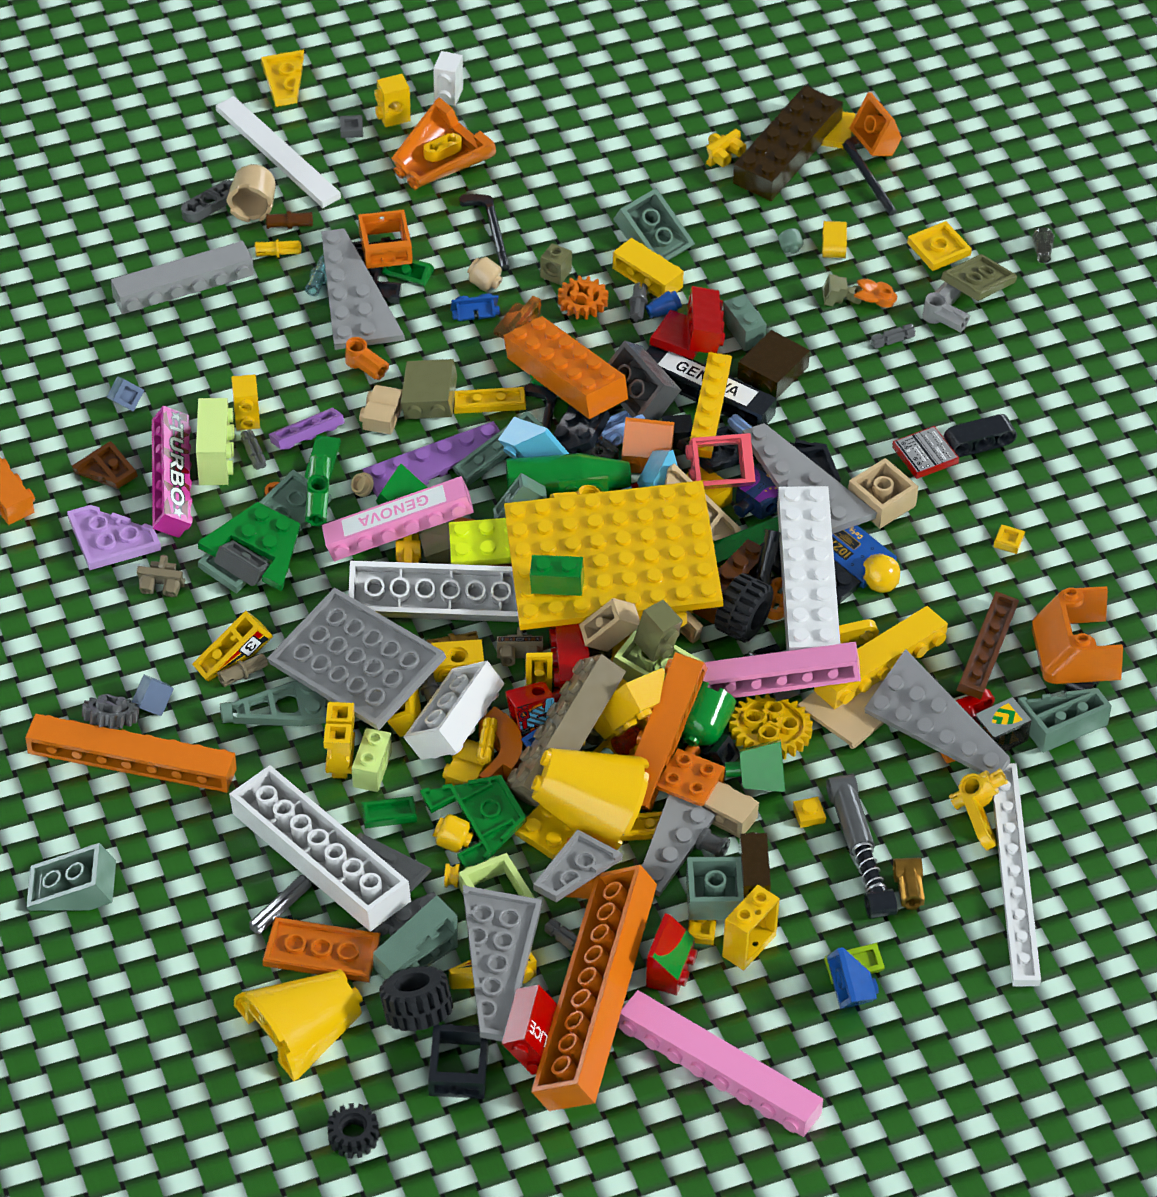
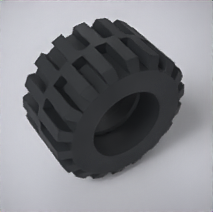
M741 573L729 584L722 595L723 607H717L715 628L746 643L758 633L769 614L773 601V587L746 573Z
M421 966L401 970L389 976L379 988L387 1024L395 1030H424L444 1021L452 1013L453 1002L447 976L442 970H437L435 967Z

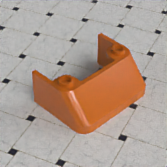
M1107 586L1066 588L1033 618L1032 633L1042 676L1045 681L1052 684L1121 680L1123 645L1096 646L1095 639L1088 634L1080 633L1073 635L1070 625L1074 623L1106 622Z

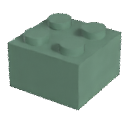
M687 857L688 920H725L744 900L741 857Z

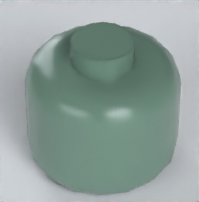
M790 228L779 234L778 240L783 252L795 254L802 248L803 240L799 230Z

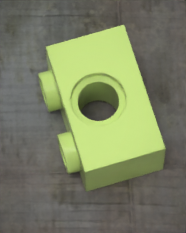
M369 728L365 729L352 766L353 787L375 792L379 791L392 753L391 733Z

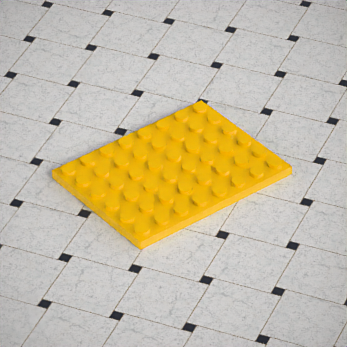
M703 480L504 503L520 630L582 623L612 598L634 603L638 616H642L643 610L661 600H664L674 612L723 607V597ZM532 555L583 557L584 584L582 596L531 594L530 568Z

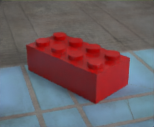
M579 624L553 626L554 628L549 629V642L551 647H555L550 649L553 656L552 665L556 667L552 668V682L554 687H558L553 688V692L561 689L565 682L571 680L574 675L572 670L580 659L589 658V649L585 646Z

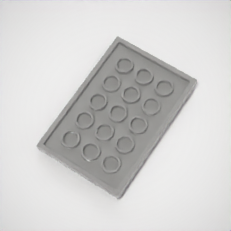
M334 587L267 659L272 666L329 701L354 703V715L375 729L380 730L446 659V656L442 650Z

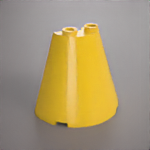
M555 748L545 750L540 761V765L544 766L541 776L537 774L532 783L531 789L534 790L532 798L574 832L580 830L618 850L622 845V841L619 839L622 835L629 834L642 806L649 780V774L645 772V768L648 769L649 767L648 760L640 756Z
M338 969L329 973L241 992L235 996L234 1006L248 1024L254 1021L259 1023L277 1046L279 1064L291 1079L296 1081L362 1014L359 1003L363 1001V998L356 987H350L345 973Z

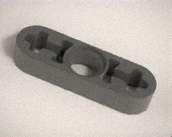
M232 180L222 181L183 203L181 206L183 220L188 223H195L227 206L226 200ZM209 199H213L216 201L211 204L205 203V201Z

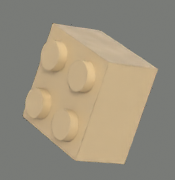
M884 458L849 480L848 490L877 512L876 519L870 521L880 529L916 506L919 486Z

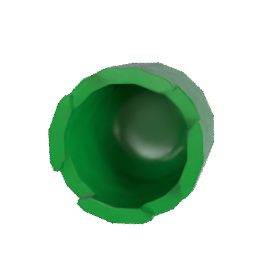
M705 681L701 684L681 735L684 738V742L693 747L698 745L709 746L716 743L735 710L736 700L730 693L722 688L718 692L708 688L709 683Z

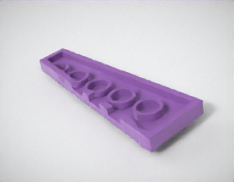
M493 421L363 468V472L369 473L372 476L374 482L372 490L377 498L400 464L404 465L424 485H428L429 480L438 475L443 477L448 474L449 469L453 468L454 465L496 435L500 430Z

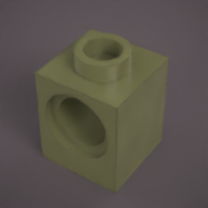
M551 243L540 257V277L561 285L572 271V251Z

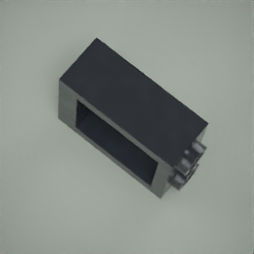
M442 1024L433 1026L428 1078L429 1096L485 1098L489 1039L480 1037L479 1025L456 1026ZM440 1043L479 1045L478 1074L437 1072Z

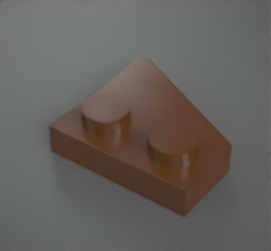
M111 441L72 465L73 471L76 474L116 489L138 477L136 470Z

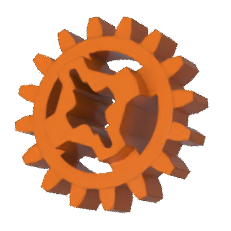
M578 276V280L569 278V284L563 282L562 288L558 289V305H561V311L567 310V316L575 314L576 319L580 315L584 316L585 319H588V315L597 317V311L603 313L604 307L608 306V290H605V284L599 285L598 279L590 281V276L586 280L582 279L581 276Z

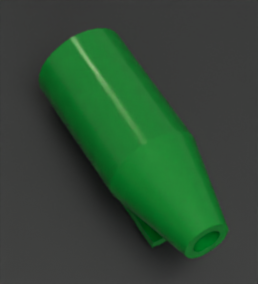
M582 453L506 459L507 489L510 488L520 473L545 486L547 498L553 493L577 492L584 485L595 486L603 492L621 490L631 486L630 462Z

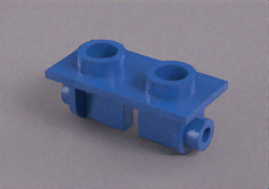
M486 293L478 297L459 296L451 300L453 320H474V311H478L479 319L495 318V315H500L499 305L497 306L498 295L492 296V294Z

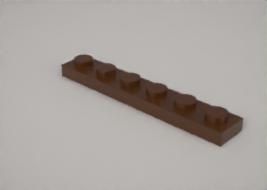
M997 591L995 592L957 691L981 700L1017 608L1018 599Z

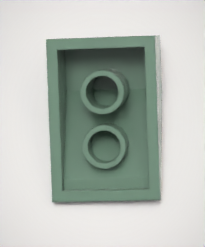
M657 188L622 207L613 219L628 240L630 238L635 239L656 254L661 255L667 261L695 245Z
M100 843L32 865L26 908L29 911L92 910L112 903L116 860Z

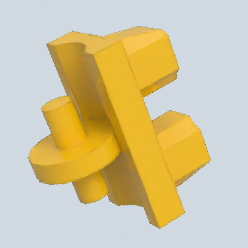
M735 129L727 135L711 134L708 137L709 144L706 145L709 155L706 164L710 167L718 164L724 168L731 162L732 153L740 158L746 151V144L740 140L741 132Z

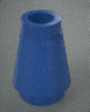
M667 291L646 305L645 308L649 317L653 318L667 315L670 310L678 312V309L682 308V304L676 291Z

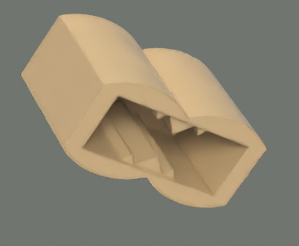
M375 385L373 390L368 392L366 407L361 408L359 421L363 424V430L392 434L397 418L402 411V389Z

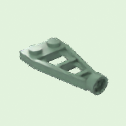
M297 680L235 702L220 703L223 724L233 722V724L303 727L326 723L327 711L323 696ZM288 696L296 698L297 712L282 713L276 710L275 703L278 700ZM260 703H268L270 713L264 715L251 714L250 707Z

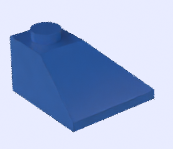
M842 947L826 956L840 1009L869 1003L877 999L876 994H878L879 990L876 979L872 978L870 971Z

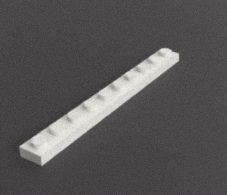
M1009 763L1004 771L1005 779H1007L1008 783L998 787L999 793L993 796V807L1012 985L1040 986L1041 975L1017 763Z

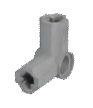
M944 282L935 292L929 293L925 299L922 313L923 319L932 324L941 322L961 333L969 322L970 315L951 306L960 297L961 291Z

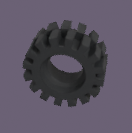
M349 1103L348 1109L342 1105L340 1106V1113L335 1109L332 1112V1117L328 1119V1141L330 1145L332 1144L333 1151L336 1152L338 1150L340 1156L343 1157L346 1152L348 1158L353 1159V1154L357 1153V1158H361L363 1151L368 1155L371 1153V1147L375 1149L376 1141L379 1140L377 1116L375 1113L372 1114L369 1107L364 1111L363 1104H358V1108H354V1103ZM349 1125H359L364 1129V1132L356 1137L346 1136L342 1131Z

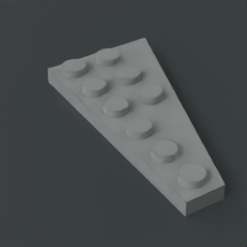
M906 649L864 708L866 714L979 773L987 770L991 774L999 768L1004 772L1011 762L1010 757Z
M463 885L480 1037L502 1041L516 989L522 987L542 909V900Z

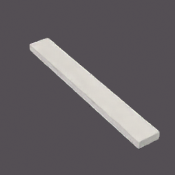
M233 96L216 105V111L322 208L341 199V192L237 98Z

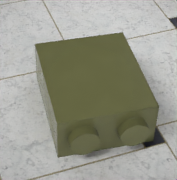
M454 359L406 362L401 398L405 419L452 417L457 383Z

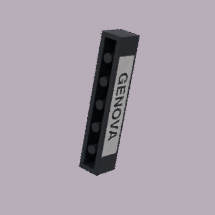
M650 345L646 351L681 389L679 394L698 403L706 365ZM728 376L721 414L729 418L733 414H738L751 427L763 423L767 425L775 416L777 398Z

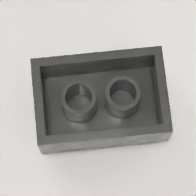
M624 340L608 362V364L625 375L628 399L620 404L632 418L642 414L645 419L659 420L681 391L677 384L641 345Z

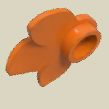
M869 279L857 281V284L863 290L855 293L854 297L871 303L875 302L878 306L885 308L892 307L897 301V294L887 283L881 281L876 283Z

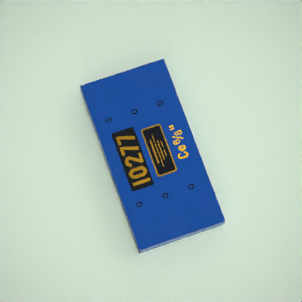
M858 525L832 534L834 560L860 580V586L863 589L868 586L863 579L865 575L863 563L868 557L880 553L890 556L897 561L896 555Z

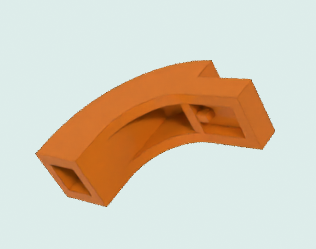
M494 706L478 722V737L480 739L484 719L486 717L496 718L498 726L495 732L496 736L493 747L498 752V756L479 774V779L502 775L503 779L509 783L507 781L509 774L514 768H518L522 761L520 759L522 754V736L513 719Z

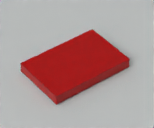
M670 310L651 336L649 344L693 360L698 351L689 350L687 315Z

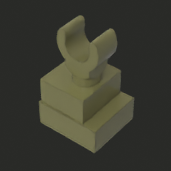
M829 274L822 287L824 305L834 306L835 303L842 304L845 297L853 303L860 304L862 300L854 297V294L861 291L862 288L860 286L848 287L845 277Z

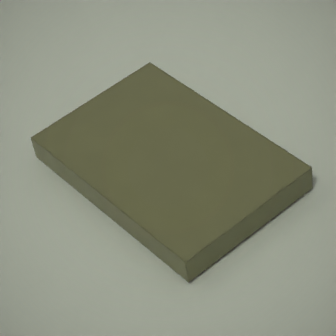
M982 254L943 272L941 280L977 301L1015 283L1017 279L1015 273Z

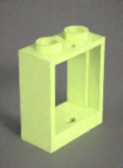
M507 853L493 856L483 863L469 866L459 872V889L462 894L463 885L475 887L474 885L505 873L519 896L534 898Z

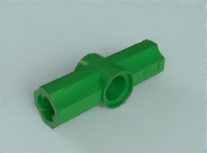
M315 454L309 458L305 522L311 526H321L327 522L331 458H328L325 454Z

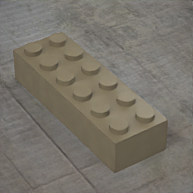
M602 654L583 660L580 659L575 664L572 670L574 675L560 689L559 694L561 696L559 700L550 706L546 713L548 716L544 725L541 724L536 729L533 735L535 740L531 746L525 748L520 757L522 760L518 768H514L507 778L509 782L508 787L512 794L529 806L540 805L532 798L534 790L531 787L536 775L541 776L544 766L540 765V761L544 751L549 748L579 751L626 673L624 669Z

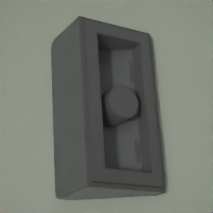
M234 540L220 546L214 559L216 564L251 586L256 585L262 579V575L270 566V563Z

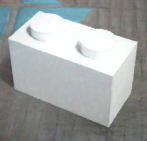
M441 51L434 66V102L440 97L447 104L456 106L463 90V55Z

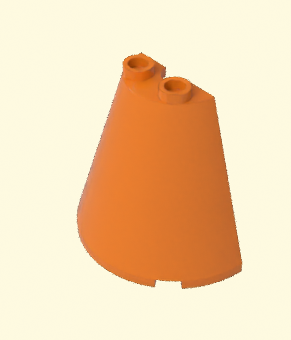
M439 97L391 159L396 165L393 169L398 177L401 179L405 177L411 188L416 190L421 186L493 157L496 154V147L494 141L483 132L479 131L474 135L460 124L453 108ZM449 133L461 136L462 150L437 162H430L424 158V145Z

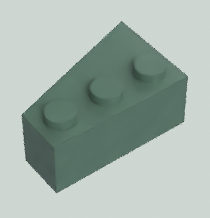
M1098 688L1068 691L1065 695L1051 697L1050 694H1044L1042 698L1027 700V697L1018 698V704L1031 718L1030 721L1022 724V727L1042 753L1107 726L1112 707Z

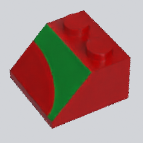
M667 913L663 916L647 955L646 987L677 996L680 987H685L689 977L687 969L689 965L695 964L698 950L694 949L695 937Z

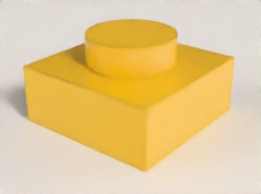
M819 797L793 801V810L800 828L825 823L826 816Z

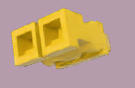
M328 702L323 742L324 748L327 749L325 770L326 773H332L333 778L346 779L348 774H352L355 747V732H353L355 719L354 703Z

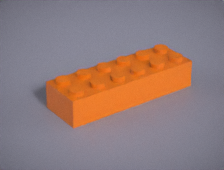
M543 316L535 318L531 322L515 328L504 335L507 359L529 375L531 374L538 382L588 419L628 399L624 374Z

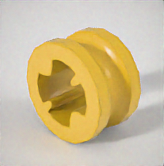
M446 863L444 887L448 888L449 885H453L454 888H458L459 864L452 867L449 863Z

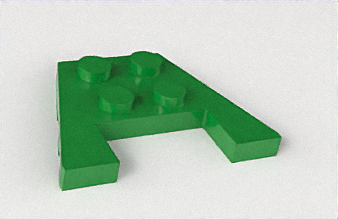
M256 502L198 542V549L216 557L220 546L234 540L241 546L272 561L262 575V582L282 591L299 534L300 523Z
M502 775L469 780L468 783L459 785L446 784L442 785V788L431 790L424 788L420 790V795L431 814L453 802H457L480 841L457 854L463 869L487 861L527 821L524 812Z

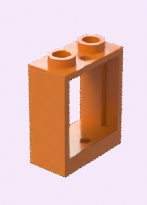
M404 210L358 215L359 234L367 269L412 264V245ZM400 232L402 241L369 245L367 235Z

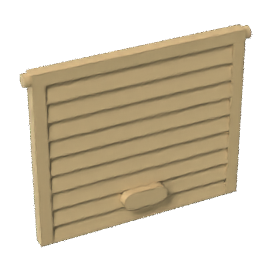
M879 681L871 686L867 692L858 694L848 704H842L836 709H833L814 691L801 701L797 708L805 707V713H810L812 719L849 744L851 749H854L884 724L880 720L866 714L864 710L883 681Z

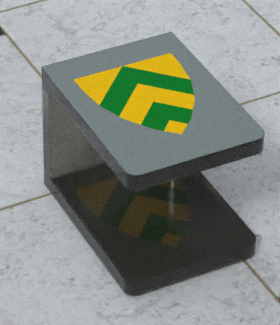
M1013 697L976 714V719L983 726L982 729L1004 752L1028 741L1032 720Z

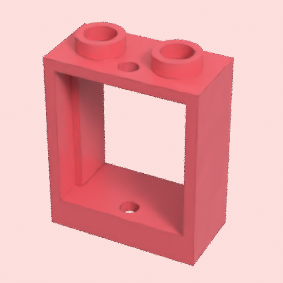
M751 434L692 438L689 441V445H686L685 448L686 458L691 460V469L688 470V477L692 481H701L698 447L738 444L741 478L703 481L704 490L752 486L756 481Z

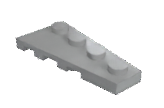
M670 794L642 865L657 883L655 895L660 897L696 847V841L702 830L706 827L709 828L716 814L702 806L695 805Z

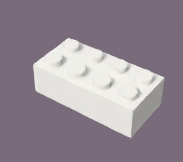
M488 661L452 668L403 738L421 760L457 754L462 750L463 743L467 737L475 731L478 721L486 715L487 708L499 696V691L505 683Z

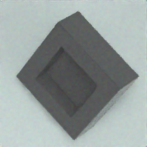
M362 115L340 116L341 138L363 137Z

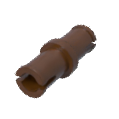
M286 211L285 214H266L267 229L281 227L292 229V227L313 226L312 211L303 213Z

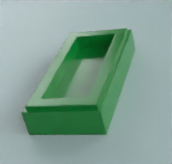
M413 796L361 802L365 829L417 822Z

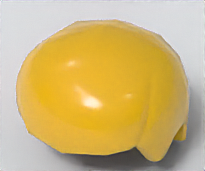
M879 553L871 555L864 561L865 575L863 579L870 589L878 593L892 591L899 584L900 567L894 558Z

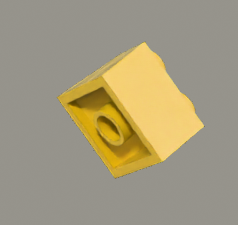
M663 668L627 682L613 693L603 710V714L613 731L622 727L625 731L639 724L637 719L642 720L653 713L651 709L660 702L665 675Z

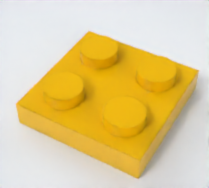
M947 221L910 235L907 240L908 245L932 271L971 256L972 248Z

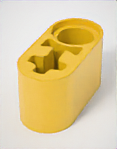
M823 221L822 257L846 258L847 222Z

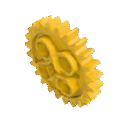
M767 693L765 698L755 695V700L747 696L745 703L739 701L738 707H735L729 720L728 731L731 732V738L736 740V746L743 745V748L781 739L782 758L785 760L787 753L795 757L796 750L803 752L804 746L809 745V739L812 737L813 721H810V713H805V707L797 708L798 701L789 703V699L776 702L775 698H770V695Z

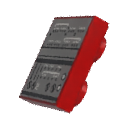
M935 426L895 440L892 444V448L916 479L956 465L959 462V457Z

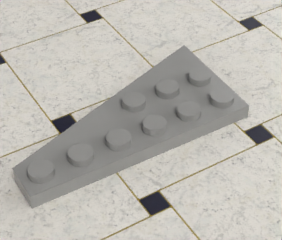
M343 228L321 231L335 350L345 349L347 340L352 337L364 339L367 345L404 341V333L346 230Z
M765 423L743 430L742 434H751L752 453L778 489L779 487L828 486L832 534L876 519V511Z

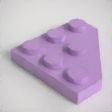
M93 505L67 511L69 522L89 570L161 550L159 539L151 525L145 523L139 525L131 522V518L116 513L110 515L101 512L99 507Z

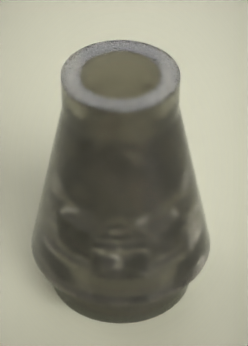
M1038 228L1032 235L1037 260L1040 263L1051 261L1055 236L1049 228Z

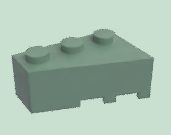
M436 895L373 952L374 969L386 980L389 976L404 969L430 966L458 947L457 915Z

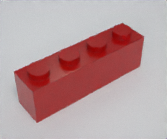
M696 286L691 287L687 304L689 350L717 353L719 346L723 347L725 332H723L724 311H722L723 300H720L719 290Z

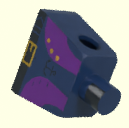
M757 463L754 466L756 482L752 486L737 487L736 490L737 504L734 506V511L741 518L751 513L758 519H764L777 512L778 488L762 465Z

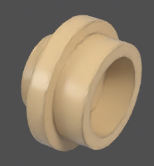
M369 473L356 474L351 481L352 491L360 497L368 496L373 489L374 482Z

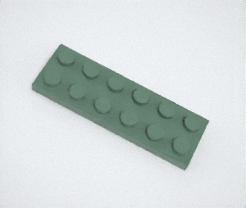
M292 470L259 503L299 522L300 532L308 524L305 522L308 479ZM329 494V498H328V503L331 501V495H330V494ZM251 551L252 553L256 554L257 556H259L260 558L264 559L265 561H267V562L270 561L269 559H267V558H265V557H263V556H261V555H259V554H257V553ZM206 553L198 561V568L237 594L247 583L214 562L215 557Z

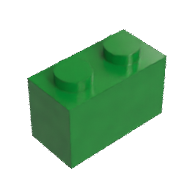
M532 555L530 568L531 594L582 596L584 584L583 557Z

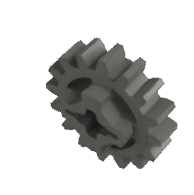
M103 694L98 696V699L91 697L89 701L85 700L82 705V717H84V721H90L91 725L95 724L99 725V727L117 730L123 728V725L130 727L132 723H137L139 707H137V703H131L130 699Z

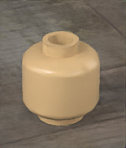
M488 257L476 258L467 271L469 273V281L484 292L491 288L497 289L503 280L500 277L502 268Z

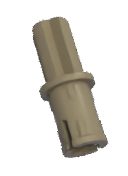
M259 654L244 662L238 660L237 664L217 672L218 679L223 687H227L243 678L245 680L248 679L249 674L266 667L268 661L264 654Z

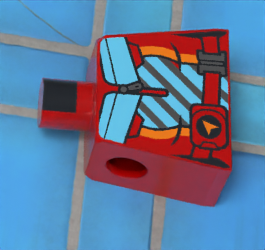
M541 681L505 692L510 717L518 726L522 738L541 724L544 725L548 718L546 715L548 709L554 702L557 703L561 696L559 694L560 689L551 692L546 683Z

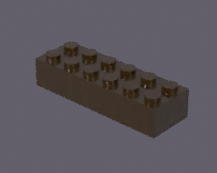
M804 85L734 163L733 184L772 201L822 145L824 138L842 120L843 102Z

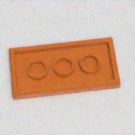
M275 917L263 957V966L316 975L341 969L348 980L369 983L374 967L373 952L379 947L381 934Z

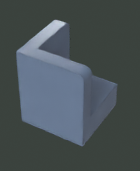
M117 376L107 398L134 411L145 390Z
M144 674L132 699V703H137V707L162 716L174 688L163 681Z

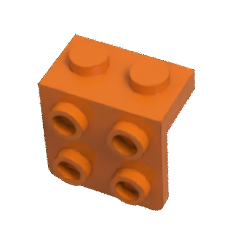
M677 749L657 783V789L695 805L703 806L718 781L724 783L725 767Z

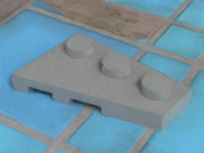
M577 830L535 881L533 890L557 902L620 862L623 853Z

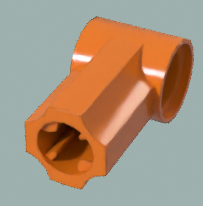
M352 337L347 340L345 363L351 368H360L373 379L380 380L389 369V363L368 349L364 339Z

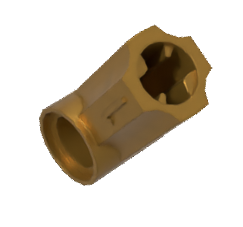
M894 859L893 876L894 881L898 882L901 906L906 907L907 910L917 909L919 906L924 905L925 901L922 886V859Z

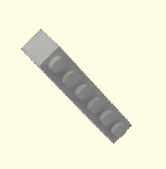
M240 241L111 279L112 295L121 313H128L253 276V259L244 242Z

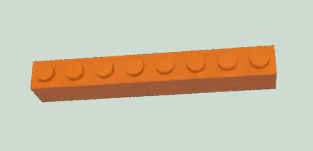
M35 714L25 737L28 754L228 793L237 769L235 753L225 749L219 750L199 744L193 745L173 739L168 740L152 735L132 733L126 730L99 727V725L81 723L76 720L55 718L50 715Z

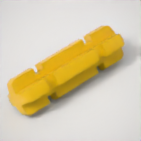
M486 717L483 721V729L477 751V761L479 763L488 764L491 761V752L493 751L495 732L498 726L496 718Z

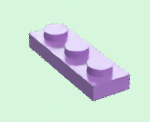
M330 408L270 433V441L280 450L290 449L298 442L314 439L317 434L325 431L335 430L337 426L345 423L343 414L334 408Z

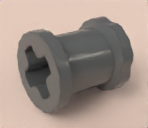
M707 827L702 830L696 841V849H704L714 854L715 857H724L730 845L729 838H721L711 833V829Z

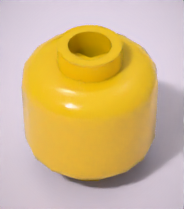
M448 814L445 818H439L432 836L436 837L435 843L438 846L457 853L462 847L468 848L473 833L469 832L470 823L468 821Z

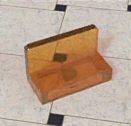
M532 296L525 305L515 303L495 327L494 335L504 339L505 334L531 322L535 318H539L541 316V299Z

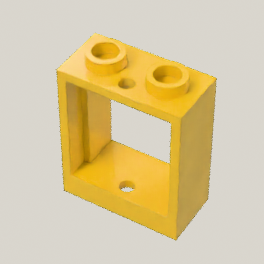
M757 885L725 919L722 957L742 970H745L776 937L780 898L760 885Z

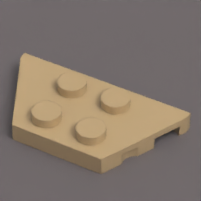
M675 463L668 467L665 485L692 482ZM705 494L713 542L739 532L741 528Z

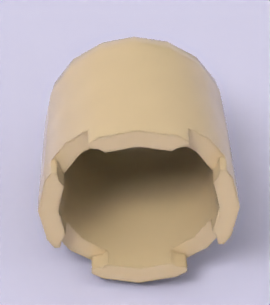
M250 164L241 167L236 172L226 201L231 208L230 213L237 219L245 222H250V219H260L262 221L266 218V214H270L276 184L274 176L268 169L261 165Z

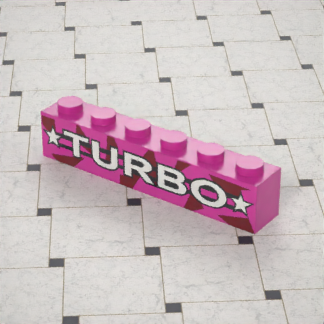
M162 406L152 419L153 529L179 538L185 530L191 527L193 520L191 516L192 498H190V488L192 486L190 470L192 463L190 461L191 444L189 443L191 426H189L188 414Z

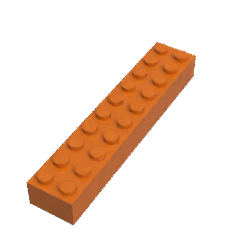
M641 864L603 872L594 879L531 1091L548 1111L589 1105L596 1102L657 887V883Z

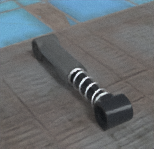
M847 774L827 778L826 789L829 801L834 804L849 852L852 856H856L855 861L859 865L858 870L862 874V882L866 884L864 903L868 918L874 919L896 915L897 901L893 889H888L882 883L884 879L879 875L880 868L876 866L877 859L872 854L875 844L858 796L855 775Z

